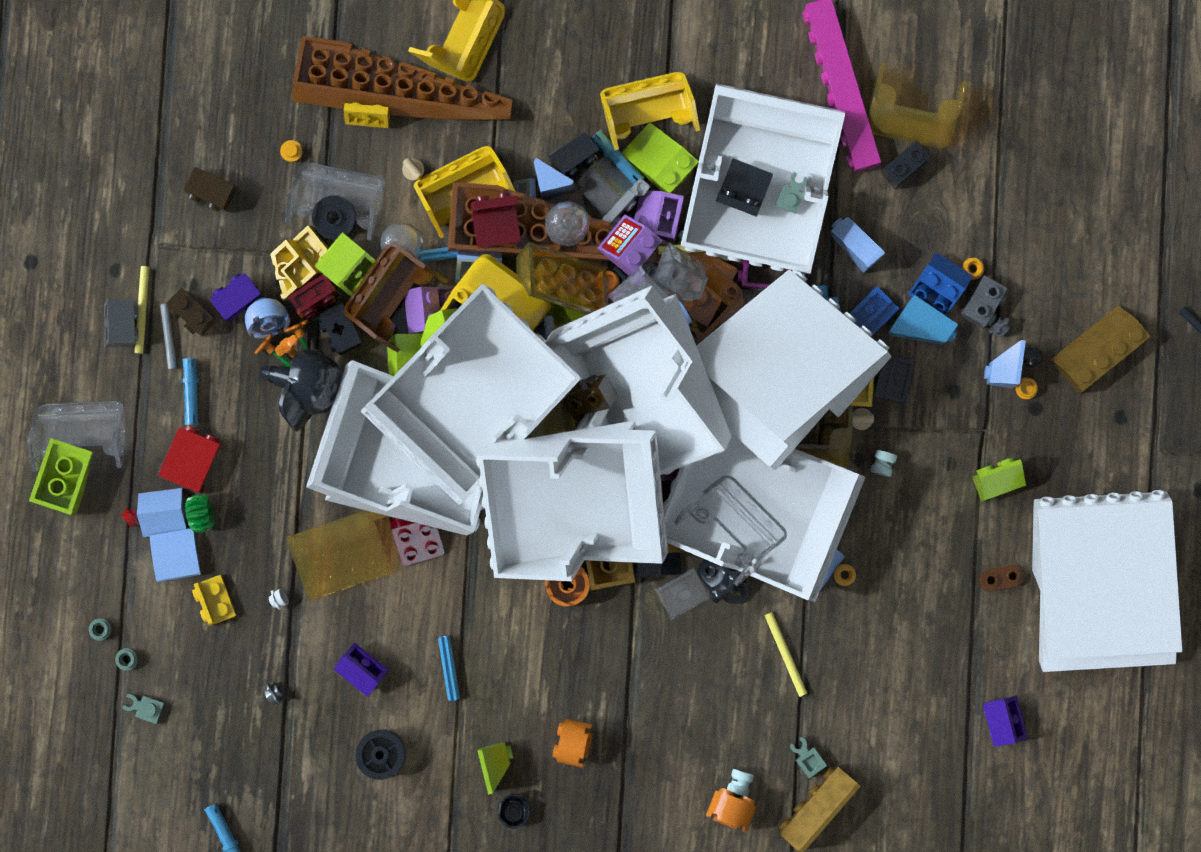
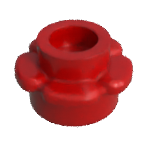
M125 508L126 511L121 513L127 524L131 528L136 524L139 526L135 510L133 508L131 510Z

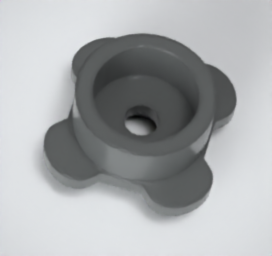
M1004 317L996 318L991 324L989 333H994L997 337L1003 336L1011 327L1008 323L1010 319H1005Z
M272 682L266 685L267 688L264 690V693L269 702L275 704L285 700L284 690L279 684Z

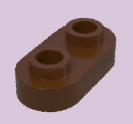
M1015 565L988 569L979 575L978 582L985 591L1016 587L1023 580V572ZM1010 572H1014L1016 574V578L1014 580L1009 579ZM989 576H992L994 578V583L992 585L988 584L987 578Z

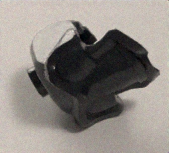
M706 559L700 563L697 569V576L709 590L713 602L718 603L724 599L725 602L730 604H742L748 599V584L745 579H742L745 573L720 566Z

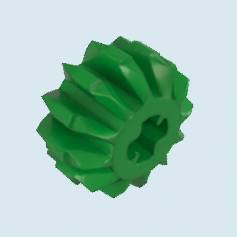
M193 495L187 498L185 512L190 529L195 532H205L212 529L215 523V516L210 498L206 495Z

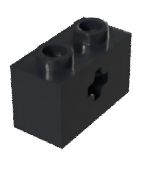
M915 141L882 170L881 174L896 189L927 163L931 156L918 141Z
M343 303L320 313L321 320L318 321L323 333L328 332L330 340L327 342L332 352L337 351L340 356L364 345L353 321L345 316V305ZM338 325L341 328H345L340 336L338 333H334L337 331L336 326Z

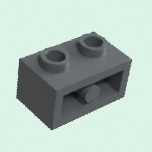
M984 275L960 316L982 329L987 324L991 326L997 316L994 313L997 306L1001 307L1007 298V295H1005L1007 288Z
M107 299L104 303L105 347H132L135 341H138V328H135L134 320H137L138 308L134 306V300Z

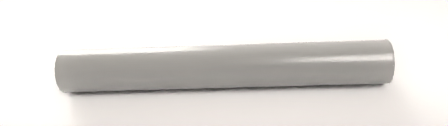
M161 304L168 370L177 369L171 316L168 311L170 308L168 304Z

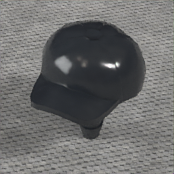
M318 348L299 352L294 358L291 367L283 365L278 367L263 366L260 369V377L270 383H274L276 387L284 388L279 400V411L291 429L296 432L307 423L312 415L326 413L332 409L343 375L337 363L324 355L323 351H319Z

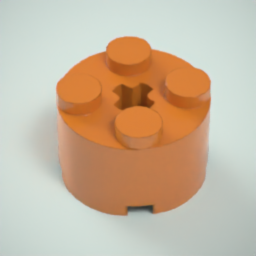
M582 567L579 568L571 581L574 585L573 589L563 590L564 585L561 584L562 581H545L546 591L550 599L556 604L565 607L581 603L586 598L590 588L589 577Z
M571 719L560 722L557 731L560 740L559 744L554 746L552 757L557 758L558 763L584 768L586 763H582V759L584 757L587 758L593 733L588 731L593 728V724Z
M725 788L715 791L706 817L710 818L711 815H714V821L734 829L742 826V831L747 833L757 808L754 806L755 801L744 796L740 797V799L733 797L734 792Z

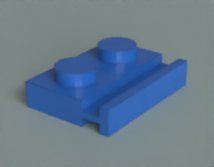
M876 287L849 314L856 319L855 325L859 328L864 326L874 334L900 308Z

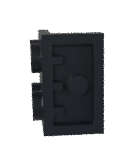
M733 158L715 201L757 217L773 173Z

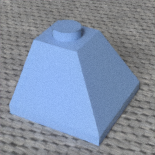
M1021 340L991 361L989 366L985 367L984 379H987L986 385L1014 388L1020 384L1025 340Z

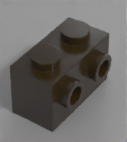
M194 167L183 191L188 194V199L196 203H200V200L208 203V208L219 212L220 209L227 211L237 187L230 182Z
M183 288L167 302L171 307L168 311L177 320L181 317L186 322L184 327L191 334L196 332L203 336L217 321Z
M607 374L600 376L592 375L586 379L579 380L563 399L572 415L578 416L610 409L618 394Z

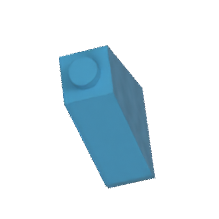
M914 295L892 325L888 334L895 337L943 345L946 341L951 342L958 331L955 328L958 324Z

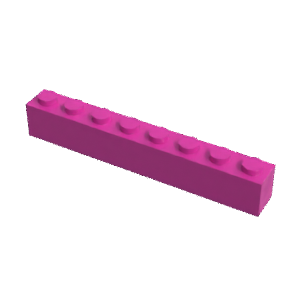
M818 0L808 3L805 6V11L802 12L804 23L809 24L811 32H808L811 45L815 44L817 50L814 53L816 63L821 65L823 73H821L822 83L824 86L827 85L829 94H827L828 103L834 109L845 111L841 130L842 135H840L839 139L842 148L846 147L848 153L845 156L849 169L852 168L853 173L878 167L881 161L832 0Z

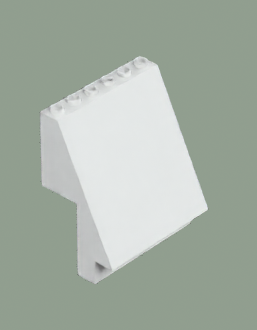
M716 83L681 246H685L684 249L690 252H697L698 249L706 251L707 255L719 257V254L728 256L727 259L732 261L749 260V264L754 266H762V263L771 265L770 268L777 271H783L786 268L792 270L794 274L797 271L805 276V273L810 274L827 205V190L845 111ZM733 158L773 173L757 217L715 201ZM793 172L797 173L795 177L797 183H801L803 178L807 177L806 185L799 190L804 193V196L796 214L775 205L784 184L791 186L790 178Z
M790 269L697 345L698 352L729 431L774 470L782 464L829 409L839 418L892 357L887 351L889 347L880 339L877 342L871 338L873 334L866 327L862 326L859 328L855 325L856 319L848 312L843 315L838 310L840 306L831 298L828 301L822 297L824 293L817 286L813 285L810 287L805 283L808 280L798 271L794 274Z
M482 284L360 412L460 505L479 486L481 473L480 467L477 466V455L486 445L522 440L527 437L576 385L581 377L573 366L567 365L562 360L559 352L554 349L551 350L545 344L546 341L541 335L535 334L524 319L518 318L513 313L510 305L506 302L502 303L496 297V293L492 288Z
M652 285L553 330L546 339L545 344L551 350L554 349L559 352L562 360L578 371V375L581 377L580 380L592 375L600 376L607 374L618 394L610 409L585 414L576 430L635 421L636 430L656 431L660 475H668L677 468H685L695 461H703L709 456L721 454L727 449V444L732 436L676 294L662 299Z
M353 360L347 363L306 488L325 494V500L463 535H469L476 531L480 524V518H478L480 510L484 509L482 506L483 488H480L479 485L463 503L458 505L360 412L394 376Z
M635 421L486 445L477 455V466L480 467L481 473L479 485L480 488H483L482 506L486 511L485 528L488 529L489 533L487 545L491 549L490 567L494 571V578L572 581L584 560L663 563L666 558L668 549L656 431L636 430Z
M732 433V437L727 444L728 447L723 453L713 454L703 461L698 460L685 468H679L677 477L671 483L670 495L663 503L667 543L720 566L741 571L806 600L816 601L865 480L864 476L797 449H794L782 464L774 470Z
M1154 490L1150 493L1134 491L1130 494L1109 493L1108 495L1099 496L1088 494L1083 497L1067 495L1063 498L1042 497L1041 499H1034L1032 571L1041 591L1039 663L1042 671L1176 664V652H1182L1173 506L1167 491Z

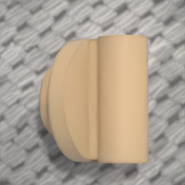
M409 157L403 161L402 171L408 180L416 181L423 176L424 166L421 161L410 159Z
M865 408L856 409L851 414V424L858 430H865L874 423V414H871Z

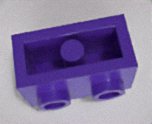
M246 273L235 275L230 280L231 283L228 286L216 289L212 293L213 297L210 298V301L228 323L245 311L256 299L263 297Z
M355 642L334 667L338 674L367 697L380 684L389 669Z
M1017 695L983 703L984 714L987 718L994 747L1028 739Z

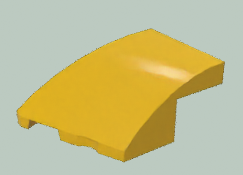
M308 225L293 240H285L271 253L272 262L276 269V279L279 280L282 292L280 294L282 300H287L288 296L310 283L322 273L314 265L329 247L311 225Z

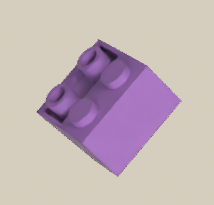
M648 191L645 196H639L634 220L645 225L660 239L674 243L684 196L663 191Z
M418 287L410 289L405 295L408 334H423L428 316L441 310L454 288ZM456 302L449 309H456Z

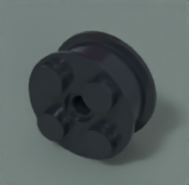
M375 730L366 734L359 741L355 752L356 763L360 771L367 777L376 780H384L394 776L402 768L406 758V749L403 741L398 735L388 730ZM378 751H382L384 753V757L382 759L378 758Z

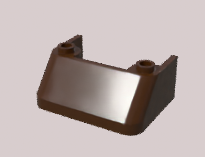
M390 243L383 249L346 303L344 314L375 340L398 353L400 349L389 341L395 331V323L390 319L391 315L414 283L424 286L433 276L445 284L448 280L398 244Z
M714 264L709 268L701 281L714 291L728 307L703 334L696 328L689 327L696 346L746 305L740 287Z

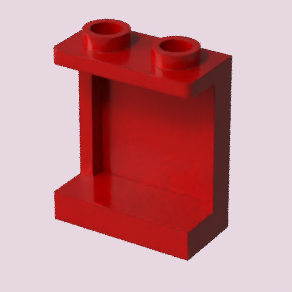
M187 425L185 429L179 427L158 476L202 494L205 488L204 482L222 445L217 443L218 438L206 434L205 438L197 435L199 430Z

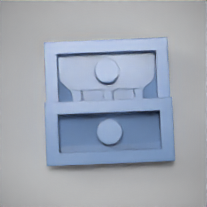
M185 529L150 536L157 583L201 575L195 531Z

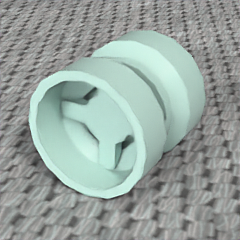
M876 450L874 456L876 461L872 464L870 471L882 476L891 477L893 472L892 464L896 462L897 456L885 451Z
M733 769L731 774L733 779L728 784L727 790L748 797L750 791L748 788L749 783L753 781L754 775Z

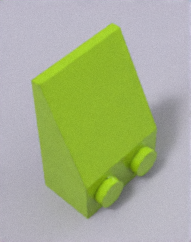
M650 122L622 152L626 159L660 191L672 194L698 167L699 163L686 149Z
M50 438L29 501L69 515H77L84 495L93 452Z

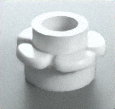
M273 589L271 591L272 595L269 596V601L274 608L281 610L289 604L284 590Z

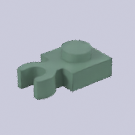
M793 172L790 178L791 186L784 184L775 205L796 214L804 196V193L799 190L806 185L807 177H804L801 183H797L795 181L797 173Z
M127 694L126 697L133 700V705L131 707L123 705L122 708L124 710H137L135 717L158 724L165 705L164 702L145 695L140 701L136 695Z
M800 737L799 740L802 742V747L796 749L791 743L790 749L800 755L796 762L807 777L811 778L827 765L814 747L810 750L807 749L806 740Z

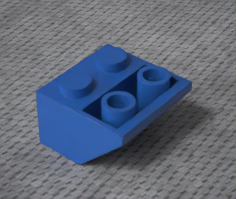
M936 252L908 295L911 297L917 296L946 316L973 276Z

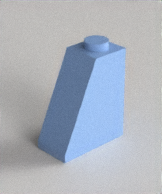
M849 217L844 220L839 218L831 225L833 229L829 234L863 273L884 255L885 252Z

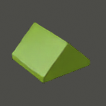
M395 334L391 336L389 341L397 346L400 351L397 353L387 347L389 375L395 376L421 349L420 342L423 334Z

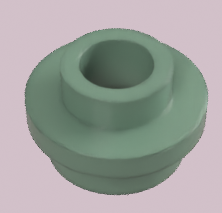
M95 619L89 626V634L95 640H105L111 634V625L105 619ZM100 625L104 627L102 634L97 632V627Z
M125 648L117 653L115 662L120 669L131 670L137 665L138 656L134 650ZM126 655L130 656L131 661L128 664H126L123 660L124 656Z

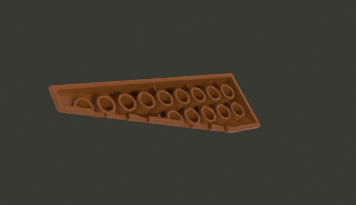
M302 36L292 85V102L344 109L345 103H360L371 106L382 105L388 107L389 115L463 120L510 119L511 99L488 91L484 93L479 92L474 86L467 84L465 87L456 84L454 79L436 77V73L404 62L400 64L393 62L390 57L384 55L381 58L371 54L370 50L353 48L352 44L309 36Z
M453 182L447 251L612 262L597 248L616 225L559 205L547 203L538 198L526 196L517 191L505 189L498 185ZM511 193V196L517 195L519 204L516 206L521 237L520 241L514 244L478 248L472 220L471 203L476 201V197L489 196V199L498 198V194ZM662 240L658 246L669 245V242ZM656 248L644 263L668 264V254L658 255Z

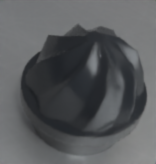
M1028 345L1024 351L1023 362L1025 366L1036 367L1043 361L1042 352L1036 346L1033 348Z

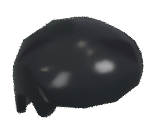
M511 794L505 796L497 807L498 819L507 828L517 829L524 826L530 817V805L522 795Z

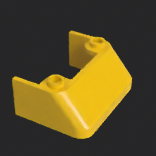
M453 0V4L460 11L443 47L431 45L427 51L410 47L408 51L429 66L467 82L474 80L505 15V7L499 0Z
M674 72L613 86L602 90L600 93L614 150H619L617 140L625 139L631 133L630 127L671 117L674 122L680 125H686L692 121L695 131H700L695 99L684 73Z
M490 146L481 147L421 177L414 183V188L440 238L444 237L440 227L449 224L453 182L498 185L515 192L505 168Z
M483 254L468 269L441 308V310H447L456 301L463 304L484 284L495 291L496 297L502 303L506 302L510 305L513 313L518 318L524 319L529 324V328L535 333L542 319L550 311L551 302L546 295L491 255Z

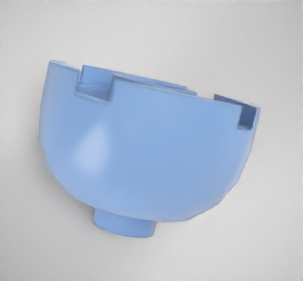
M261 297L256 299L245 313L248 334L250 336L254 334V337L258 339L267 338L270 333L275 336L278 334L276 330L282 327L286 329L290 324V318L285 306L278 300Z

